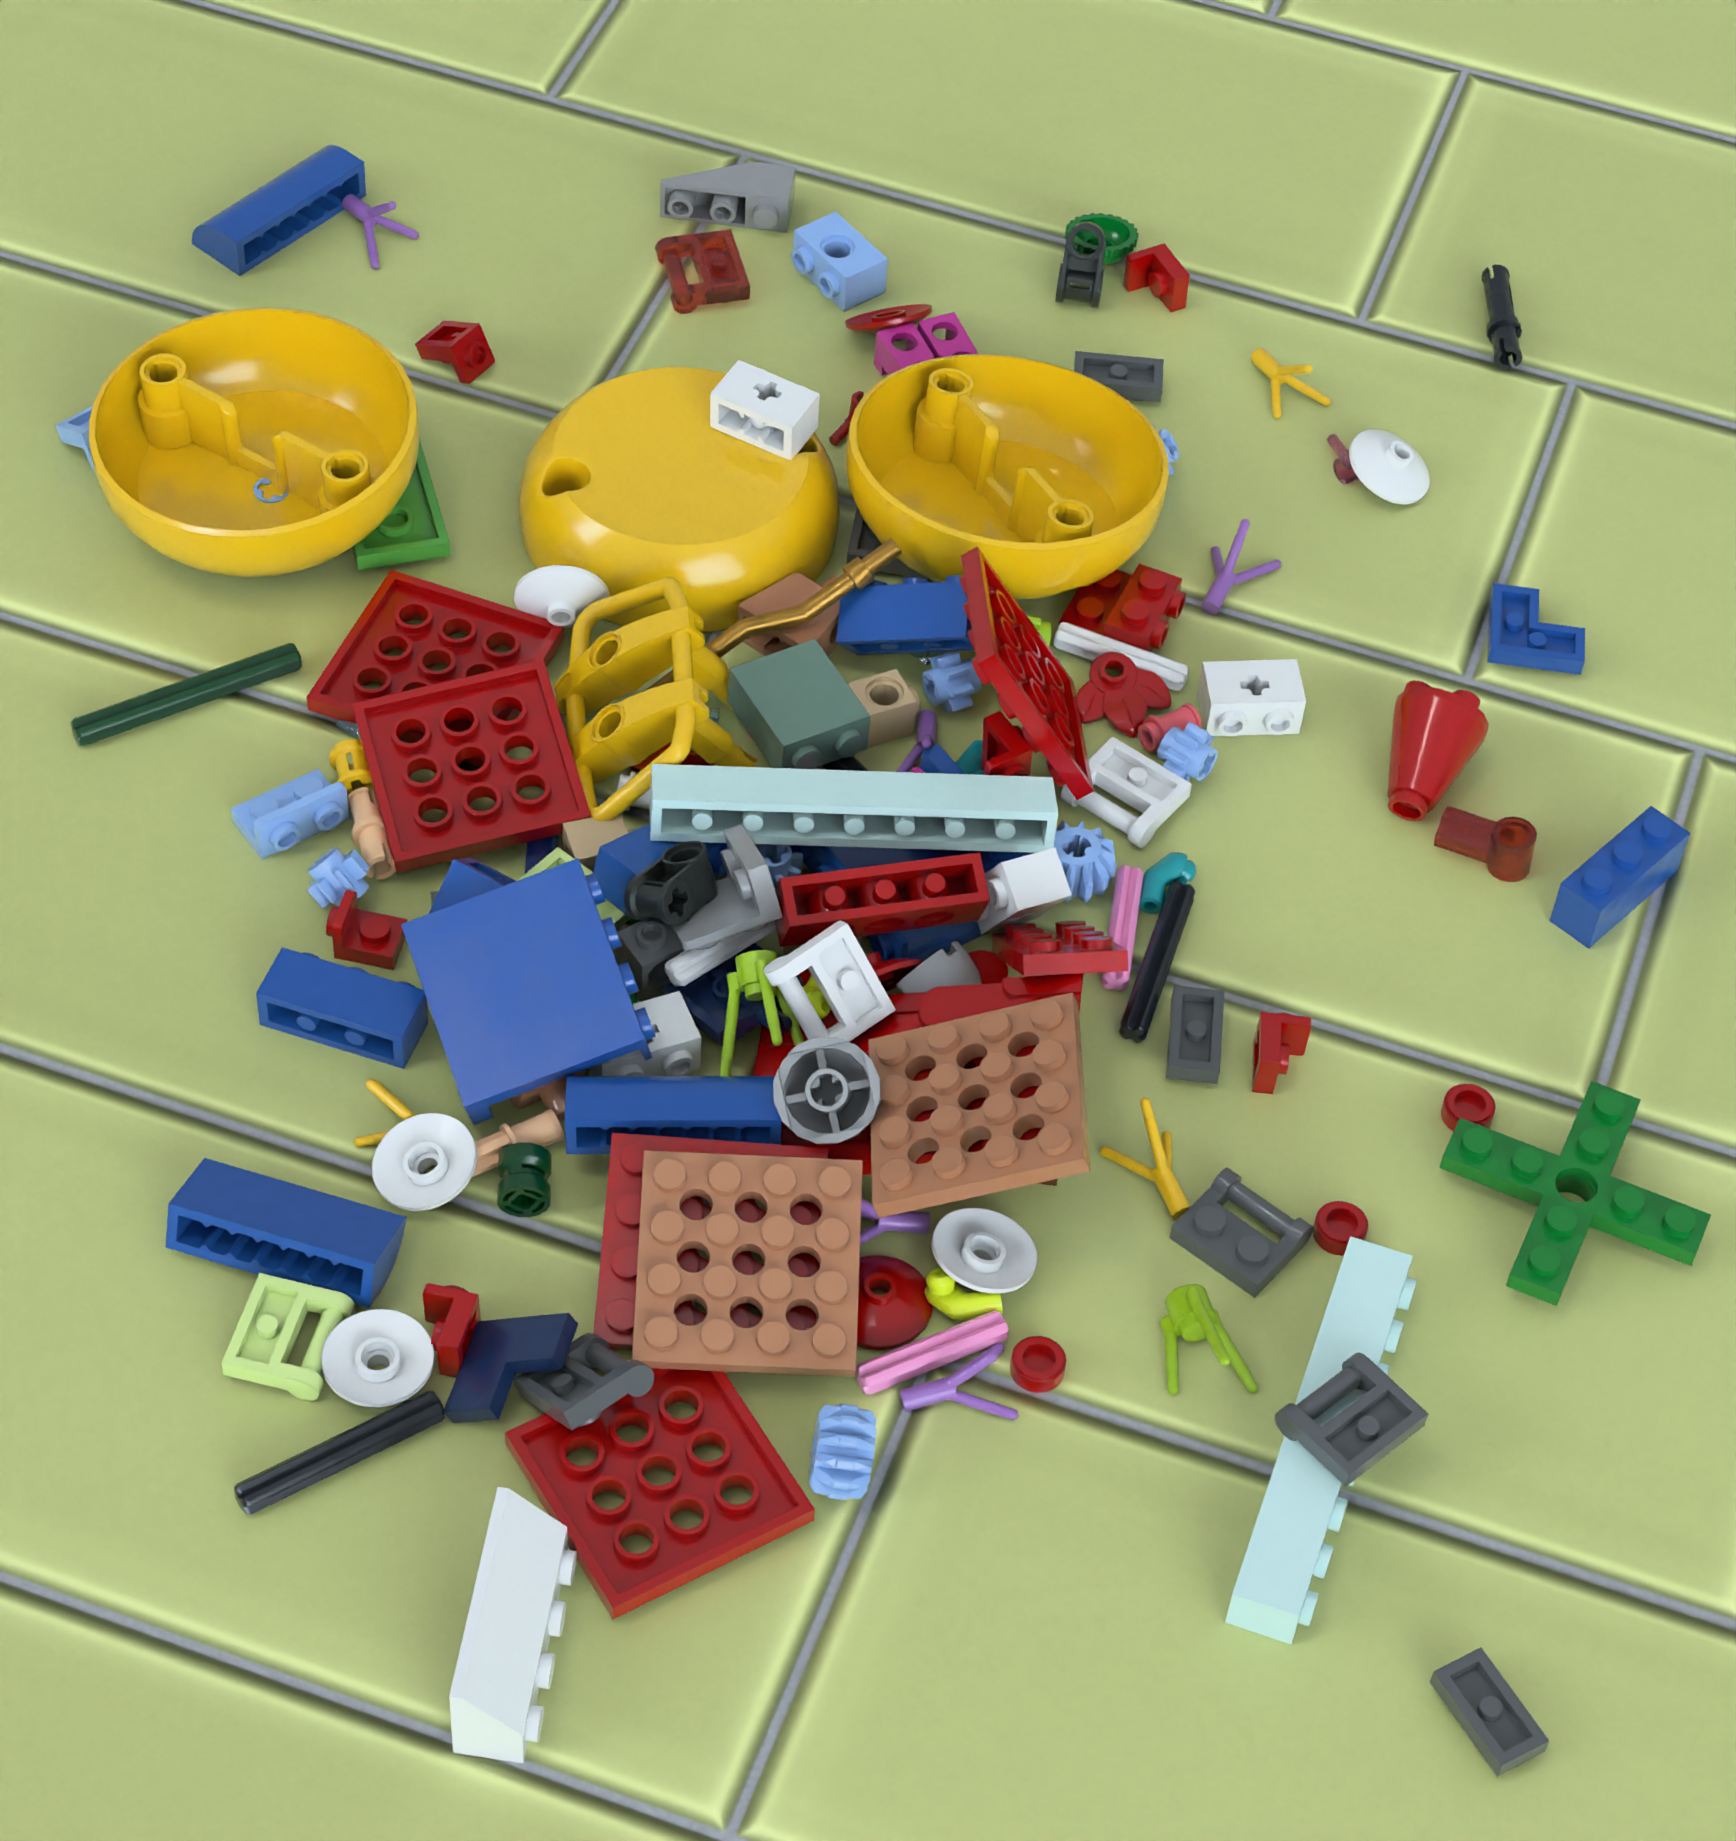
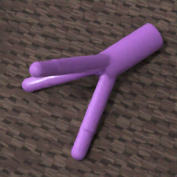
M353 194L347 195L342 201L343 209L364 224L372 269L379 268L378 251L373 228L377 224L409 238H419L417 231L381 216V214L396 209V203L393 201L370 207Z
M1243 519L1240 523L1225 565H1223L1220 548L1218 546L1211 548L1216 578L1201 604L1202 609L1209 614L1218 613L1233 585L1281 567V561L1274 560L1237 574L1233 573L1250 525L1247 519Z
M923 710L918 714L917 743L896 772H909L922 754V751L936 744L937 715L934 711Z
M863 1198L861 1200V1217L875 1221V1224L860 1232V1245L884 1231L929 1233V1212L909 1211L879 1218L872 1203Z
M996 1343L948 1377L899 1390L905 1412L951 1400L990 1414L1015 1420L1018 1417L1017 1410L956 1390L955 1388L995 1362L998 1355L1004 1351V1345Z

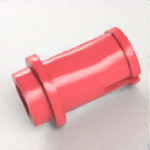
M1188 703L1161 717L1151 715L1145 718L1143 724L1138 728L1139 740L1147 751L1157 752L1163 737L1171 728L1178 727L1184 731L1188 722L1202 728L1201 717L1196 708Z

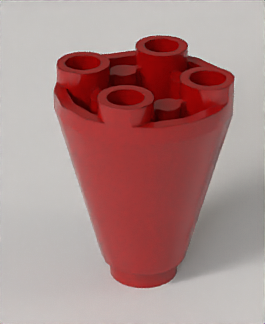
M1413 680L1409 681L1404 691L1398 695L1393 712L1387 790L1389 798L1388 808L1396 816L1409 821L1423 820L1426 813L1435 808L1484 742L1489 723L1484 713L1478 709L1481 701L1475 694L1466 690H1456L1452 693L1439 688H1432L1424 682Z

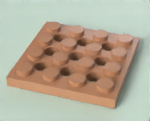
M1073 992L869 1039V1057L872 1059L881 1080V1102L873 1121L870 1123L872 1206L879 1218L1091 1171L1079 1006ZM1036 1045L1030 1055L1015 1057L1022 1048ZM984 1057L978 1067L964 1069L965 1065L972 1059ZM925 1069H933L926 1079L913 1080L919 1072ZM1031 1086H1039L1033 1096L1017 1098L1024 1089ZM978 1098H987L982 1107L975 1110H965L972 1101ZM934 1109L928 1120L914 1122L915 1118L923 1111ZM1042 1128L1037 1137L1031 1140H1020L1021 1136L1029 1129ZM989 1139L984 1149L977 1152H967L973 1143ZM929 1151H937L931 1161L924 1164L915 1163L922 1154Z
M644 1150L632 1360H639L650 1368L855 1377L863 1160ZM694 1196L706 1199L712 1207L710 1214L701 1220H691L685 1217L680 1210V1206L686 1199ZM755 1199L765 1206L767 1213L757 1222H745L737 1216L735 1212L736 1206L743 1200ZM803 1201L814 1203L820 1209L822 1215L817 1222L811 1225L799 1224L790 1214V1210L795 1204ZM687 1249H700L708 1256L709 1263L702 1271L695 1273L687 1272L678 1264L677 1259L679 1255ZM743 1251H753L763 1258L765 1264L758 1273L745 1275L735 1269L733 1259ZM807 1253L817 1259L820 1268L810 1277H799L790 1271L788 1267L789 1260L797 1254ZM696 1301L705 1308L707 1315L701 1323L688 1326L679 1322L674 1312L681 1303ZM739 1304H753L761 1311L762 1319L754 1327L742 1328L732 1321L730 1317L731 1311ZM807 1306L816 1313L818 1321L808 1330H796L788 1324L786 1314L793 1307Z

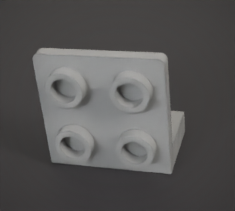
M742 824L723 830L728 849L720 851L728 877L716 881L719 890L718 895L714 900L704 904L694 912L683 924L679 926L671 925L684 951L709 949L717 945L721 939L740 932L759 931L765 928L769 922L783 917L768 865Z

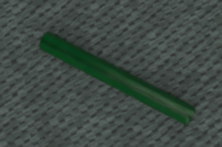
M287 643L76 717L71 721L73 736L80 746H86L295 672L302 667L300 653L293 643Z

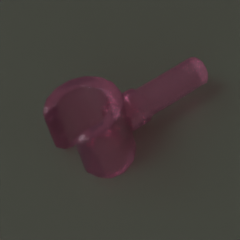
M1336 434L1329 435L1327 442L1339 457L1333 463V470L1337 479L1343 484L1359 479L1351 466L1349 450L1346 449Z

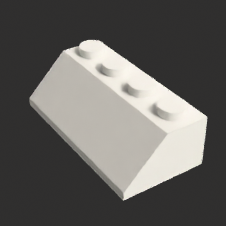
M497 1487L449 1701L453 1753L524 1763L528 1741L538 1743L540 1738L544 1706H538L536 1703L539 1689H550L555 1653H548L547 1651L550 1637H561L566 1602L558 1600L561 1586L572 1585L577 1551L568 1550L567 1526L509 1488Z

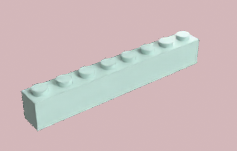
M652 764L649 803L650 841L726 843L723 830L742 824L754 844L1037 853L1054 848L1058 807L1053 777Z
M1350 1236L1295 1405L1342 1371L1343 1362L1358 1352L1367 1356L1388 1375L1390 1365L1380 1361L1384 1351L1395 1353L1404 1322L1395 1320L1394 1317L1397 1308L1408 1311L1417 1280L1407 1277L1413 1258L1412 1255ZM1354 1389L1314 1421L1322 1427L1367 1393L1365 1389ZM1285 1436L1232 1593L1225 1623L1292 1644L1298 1623L1308 1627L1310 1625L1319 1593L1309 1590L1313 1576L1321 1579L1325 1577L1334 1546L1323 1542L1328 1529L1339 1532L1348 1499L1338 1497L1342 1483L1298 1441H1292Z

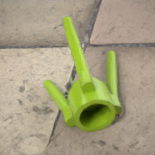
M755 950L742 953L735 958L737 972L727 974L729 995L720 1076H730L740 994L743 991L747 1000H763L768 1028L770 1029L772 1043L775 1046L782 1044L780 1022L774 998L776 995L782 1013L792 1020L790 1034L794 1045L796 1046L804 1042L799 1023L778 986H771L763 972L770 962L777 959L775 951Z
M1187 1284L1174 1289L1168 1294L1165 1305L1169 1315L1159 1321L1165 1338L1168 1392L1171 1395H1175L1179 1391L1177 1336L1179 1335L1188 1342H1197L1207 1338L1219 1363L1222 1366H1227L1231 1362L1248 1391L1251 1393L1257 1392L1258 1385L1223 1327L1218 1311L1212 1308L1206 1289L1202 1285Z

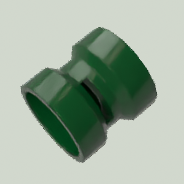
M516 1143L502 1149L498 1161V1174L502 1180L497 1187V1205L503 1212L516 1217H533L547 1211L551 1202V1186L547 1180L551 1175L552 1155L546 1148L533 1143Z

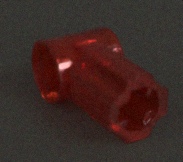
M1447 806L1435 835L1434 846L1487 863L1488 871L1493 877L1501 881L1515 882L1524 879L1530 872L1537 832L1529 821L1520 817H1505L1496 822Z

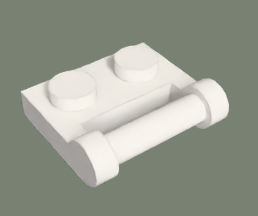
M1112 737L1088 760L1092 783L1143 814L1137 818L1096 792L1076 800L1068 787L1064 785L1060 794L1062 801L1072 807L1080 805L1126 833L1128 841L1139 848H1144L1153 837L1155 831L1190 797L1192 784Z
M841 920L790 954L773 960L763 970L771 986H778L808 1040L814 1037H839L850 1042L896 1010L848 923ZM807 968L838 1021L837 1024L829 1029L825 1028L796 977Z

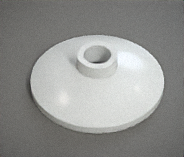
M1376 429L1363 431L1352 441L1349 448L1351 466L1359 480L1371 492L1384 500L1402 505L1416 503L1426 494L1430 485L1428 469L1418 452L1406 441L1390 432Z
M552 565L535 569L524 575L518 581L514 590V602L518 610L545 618L549 623L555 626H564V628H573L577 617L589 604L610 596L607 585L597 575L585 569L567 565Z
M426 1113L410 1117L393 1127L379 1143L372 1161L373 1181L384 1199L398 1208L410 1211H424L439 1207L455 1198L470 1181L477 1162L476 1144L465 1125L451 1116L439 1113ZM436 1166L431 1172L423 1174L427 1168Z
M962 1208L946 1214L937 1223L931 1239L933 1255L943 1271L958 1283L976 1291L1007 1293L1017 1290L1031 1279L1037 1266V1250L1029 1234L1011 1218L989 1209Z
M367 1310L346 1318L330 1332L322 1349V1370L329 1386L343 1399L365 1407L391 1406L409 1399L425 1385L434 1365L433 1344H431V1338L425 1328L412 1317L394 1310ZM375 1365H384L387 1367L382 1370L371 1369Z

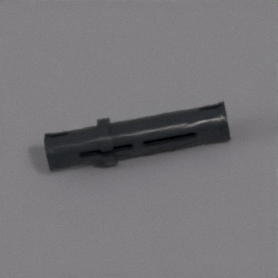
M1495 264L1492 265L1493 278H1491L1488 267L1482 272V282L1484 284L1489 317L1486 333L1487 338L1493 344V358L1496 366L1501 369H1512L1510 364L1511 355L1515 367L1522 361V352L1519 345L1522 330L1521 324L1514 313L1509 271L1505 266Z

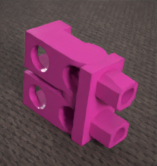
M955 312L918 321V328H916L914 323H909L878 331L876 335L874 365L881 376L885 374L889 376L907 366L926 360L953 355L978 354L957 315ZM944 328L946 329L944 340H940L933 335L935 330ZM898 339H906L905 350L895 348L892 343Z

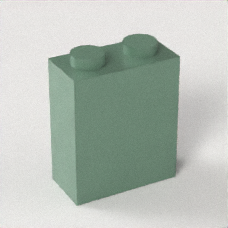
M816 639L729 668L727 702L773 768L814 769L841 758L854 756L858 752L867 749L870 714Z

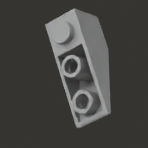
M753 161L662 179L660 217L787 233L794 202L795 167Z

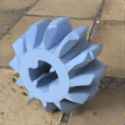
M1062 820L1055 834L1054 848L1056 847L1072 896L1064 900L1066 904L1072 897H1078L1087 904L1092 894L1103 896L1108 888V883L1112 881V877L1115 876L1117 862H1115L1113 840L1103 839L1101 827L1090 831L1087 830L1083 820L1077 827H1070Z
M839 1403V1405H824L818 1412L809 1469V1485L813 1492L826 1495L827 1498L846 1500V1498L861 1499L867 1492L873 1466L877 1431L875 1428L876 1418L872 1411L861 1409L857 1405Z

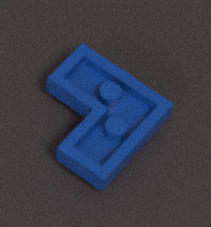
M1493 583L1489 601L1487 662L1581 675L1585 662V628L1538 622L1539 589Z

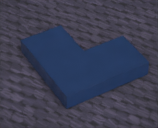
M570 1313L478 1321L444 1408V1414L452 1423L499 1420L516 1374L562 1370L578 1323Z

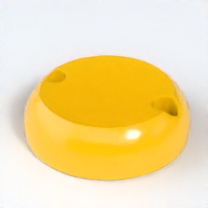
M244 308L213 313L186 321L147 340L131 352L111 372L93 403L89 419V445L94 472L108 505L118 519L144 543L177 562L208 573L239 577L275 576L307 569L341 555L368 536L392 512L408 486L416 467L419 449V414L413 387L403 366L374 337L346 322L315 312L291 308ZM266 478L271 483L269 485L261 484L258 489L263 491V498L271 499L273 495L282 496L284 492L288 493V495L279 502L264 503L255 497L253 489L258 480Z
M967 354L935 358L907 366L890 374L876 383L863 396L855 408L849 427L846 451V474L849 489L860 514L881 544L890 538L896 542L902 551V554L896 557L897 559L935 582H945L947 576L964 575L961 555L978 546L1015 599L1046 598L1074 588L1088 586L1105 578L1122 566L1145 543L1157 524L1164 504L1169 477L1168 456L1164 443L1145 415L1127 399L1098 381L1073 370L1043 361L997 354Z
M664 367L623 374L606 380L573 399L549 422L532 446L525 461L519 492V519L524 546L537 569L552 565H567L585 569L604 581L610 596L661 578H673L680 583L689 607L703 619L704 628L700 631L701 633L728 629L738 622V605L746 599L792 573H801L815 582L828 564L835 547L840 516L838 483L833 463L815 432L793 459L788 460L710 427V393L727 373L691 367ZM663 598L604 619L625 626L639 619L670 609L666 599Z

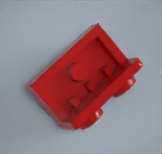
M1001 711L985 717L983 720L981 770H984V775L1030 776L1032 749L1027 744L1022 729L1017 725L1013 726Z

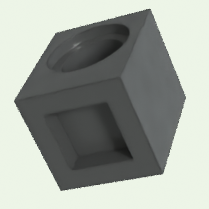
M651 917L646 921L637 922L617 931L622 946L616 948V960L618 965L625 962L629 963L639 990L633 994L639 1002L664 995L662 989L671 984L664 969L665 964L684 952L671 925L665 924L661 918Z

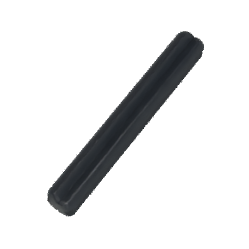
M1175 881L1169 885L1120 1023L1119 1033L1124 1039H1131L1136 1043L1146 1039L1194 901L1195 889L1190 884L1184 885L1179 881Z
M427 1391L251 1476L234 1486L238 1505L245 1514H253L442 1422L445 1418L443 1405L435 1392Z

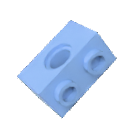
M837 212L794 230V244L791 256L796 270L809 278L826 298H830L843 311H847L886 292L888 259Z

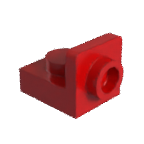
M1163 243L1131 253L1126 257L1123 286L1128 292L1149 286L1152 294L1159 298L1170 312L1186 308L1190 275L1166 244Z
M444 320L415 343L421 359L442 361L446 364L452 363L460 383L470 384L495 362L480 323Z
M346 890L340 906H332L327 918L326 935L331 936L333 939L334 958L394 970L405 941L401 924L406 923L407 919L358 909L357 892Z
M1260 1013L1253 1040L1252 1092L1273 1094L1278 1074H1287L1289 1056L1304 1055L1311 1031L1310 1017L1296 1016L1289 1013Z
M427 1283L422 1294L425 1320L428 1323L435 1324L431 1344H433L434 1351H437L439 1374L456 1378L478 1321H481L479 1294L470 1293L464 1288L455 1285L440 1286Z

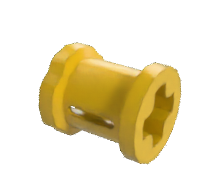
M353 738L337 743L329 752L330 765L337 771V782H342L346 787L348 798L352 791L358 789L356 780H360L362 787H368L370 797V791L374 787L362 742ZM349 753L352 755L353 763L350 764L347 759V754Z

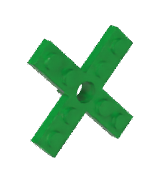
M1591 1081L1560 1156L1459 1118L1442 1156L1439 1168L1538 1206L1506 1283L1507 1287L1557 1306L1590 1227L1692 1266L1711 1214L1610 1176L1641 1099ZM1568 1192L1576 1194L1579 1197H1581L1585 1202L1570 1201L1564 1198L1560 1193Z

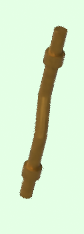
M890 538L862 560L856 557L842 568L843 574L801 605L741 619L705 646L721 658L748 637L809 623L856 588L860 591L874 580L873 575L902 554V551L896 542ZM673 670L646 690L674 682Z

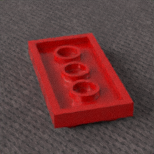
M1085 921L1056 922V930L1052 931L1036 928L1034 923H1013L1005 925L1006 933H992L993 953L997 954L998 958L1023 976L1128 971V950L1113 942V937L1104 936L1102 931H1095L1094 926H1086Z

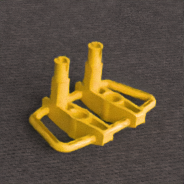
M670 577L661 578L589 604L579 614L573 625L569 668L554 685L559 711L566 716L567 738L591 817L598 821L615 819L650 790L652 764L679 765L688 756L690 749L709 764L714 763L717 766L758 767L756 764L758 762L757 759L734 743L732 736L709 718V707L704 704L709 700L708 691L733 711L727 702L729 670L727 664L704 645L705 637L700 632L704 628L703 619L689 607L680 583ZM663 598L666 599L670 610L647 616L615 631L604 633L590 647L591 632L598 621ZM673 666L674 682L648 689L618 703L609 704L602 708L586 724L587 714L638 690L643 684ZM671 742V745L601 805L597 806L594 790L596 783L630 766L641 763L649 755Z

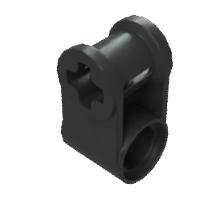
M1090 221L1081 222L1075 225L1068 233L1063 263H1061L1055 302L1062 303L1064 299L1089 302L1093 308L1099 307L1104 269L1102 268L1106 236L1103 229L1096 223ZM1090 230L1096 234L1099 245L1095 252L1083 254L1076 249L1074 238L1079 231ZM1070 283L1088 285L1090 288L1071 286Z
M687 841L668 848L659 859L644 871L634 876L629 881L624 894V905L627 914L635 920L646 921L651 917L661 918L665 924L679 926L704 904L714 900L719 890L706 845L699 841Z

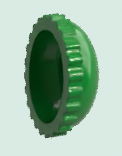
M1090 213V215L1084 214L1081 217H1075V220H1071L1066 227L1065 239H1067L1068 233L1072 228L1081 222L1090 221L1103 229L1106 236L1103 265L1114 264L1127 257L1136 247L1139 235L1137 228H1134V224L1129 223L1128 220L1103 213ZM1081 230L1074 238V245L1080 253L1091 254L1098 248V238L1090 230Z

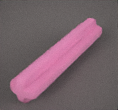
M1123 865L1117 869L1108 937H1113V942L1128 950V971L1103 972L1101 983L1107 990L1124 991L1129 984L1144 875L1139 867L1131 868Z
M994 1310L859 1363L856 1366L855 1374L857 1383L864 1394L876 1393L991 1347L996 1343L1005 1341L1008 1338L1009 1331L1007 1323L1002 1314Z

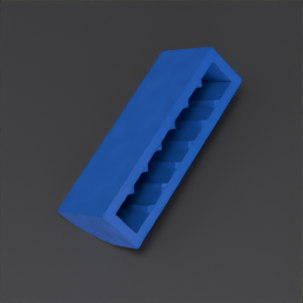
M325 146L197 226L192 234V244L238 276H241L343 211L342 201L347 195L353 194L359 199L365 197L364 161L339 146Z
M567 1076L565 1096L566 1154H610L612 1133L781 1145V1118L774 1104L773 1080L775 1076Z
M204 1158L168 1204L165 1247L259 1275V1273L338 1291L349 1296L355 1304L370 1308L386 1284L395 1264L404 1234L406 1216Z

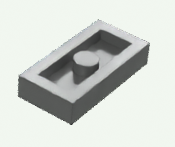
M1075 352L1073 371L1098 381L1125 399L1151 402L1161 401L1164 359Z
M1173 986L1166 1078L1212 1084L1218 1083L1225 991Z
M1481 1647L1433 1672L1430 1684L1497 1777L1545 1752L1549 1739Z

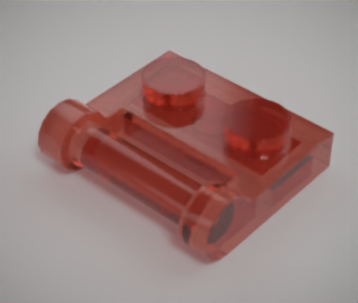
M731 229L665 237L657 242L655 252L658 261L665 266L672 288L670 298L676 312L687 314L695 310L699 305L750 299V284ZM682 257H692L700 283L688 284L681 263Z

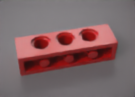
M980 852L780 878L775 892L783 917L775 920L780 947L805 944L839 920L848 923L855 937L978 921L990 902Z

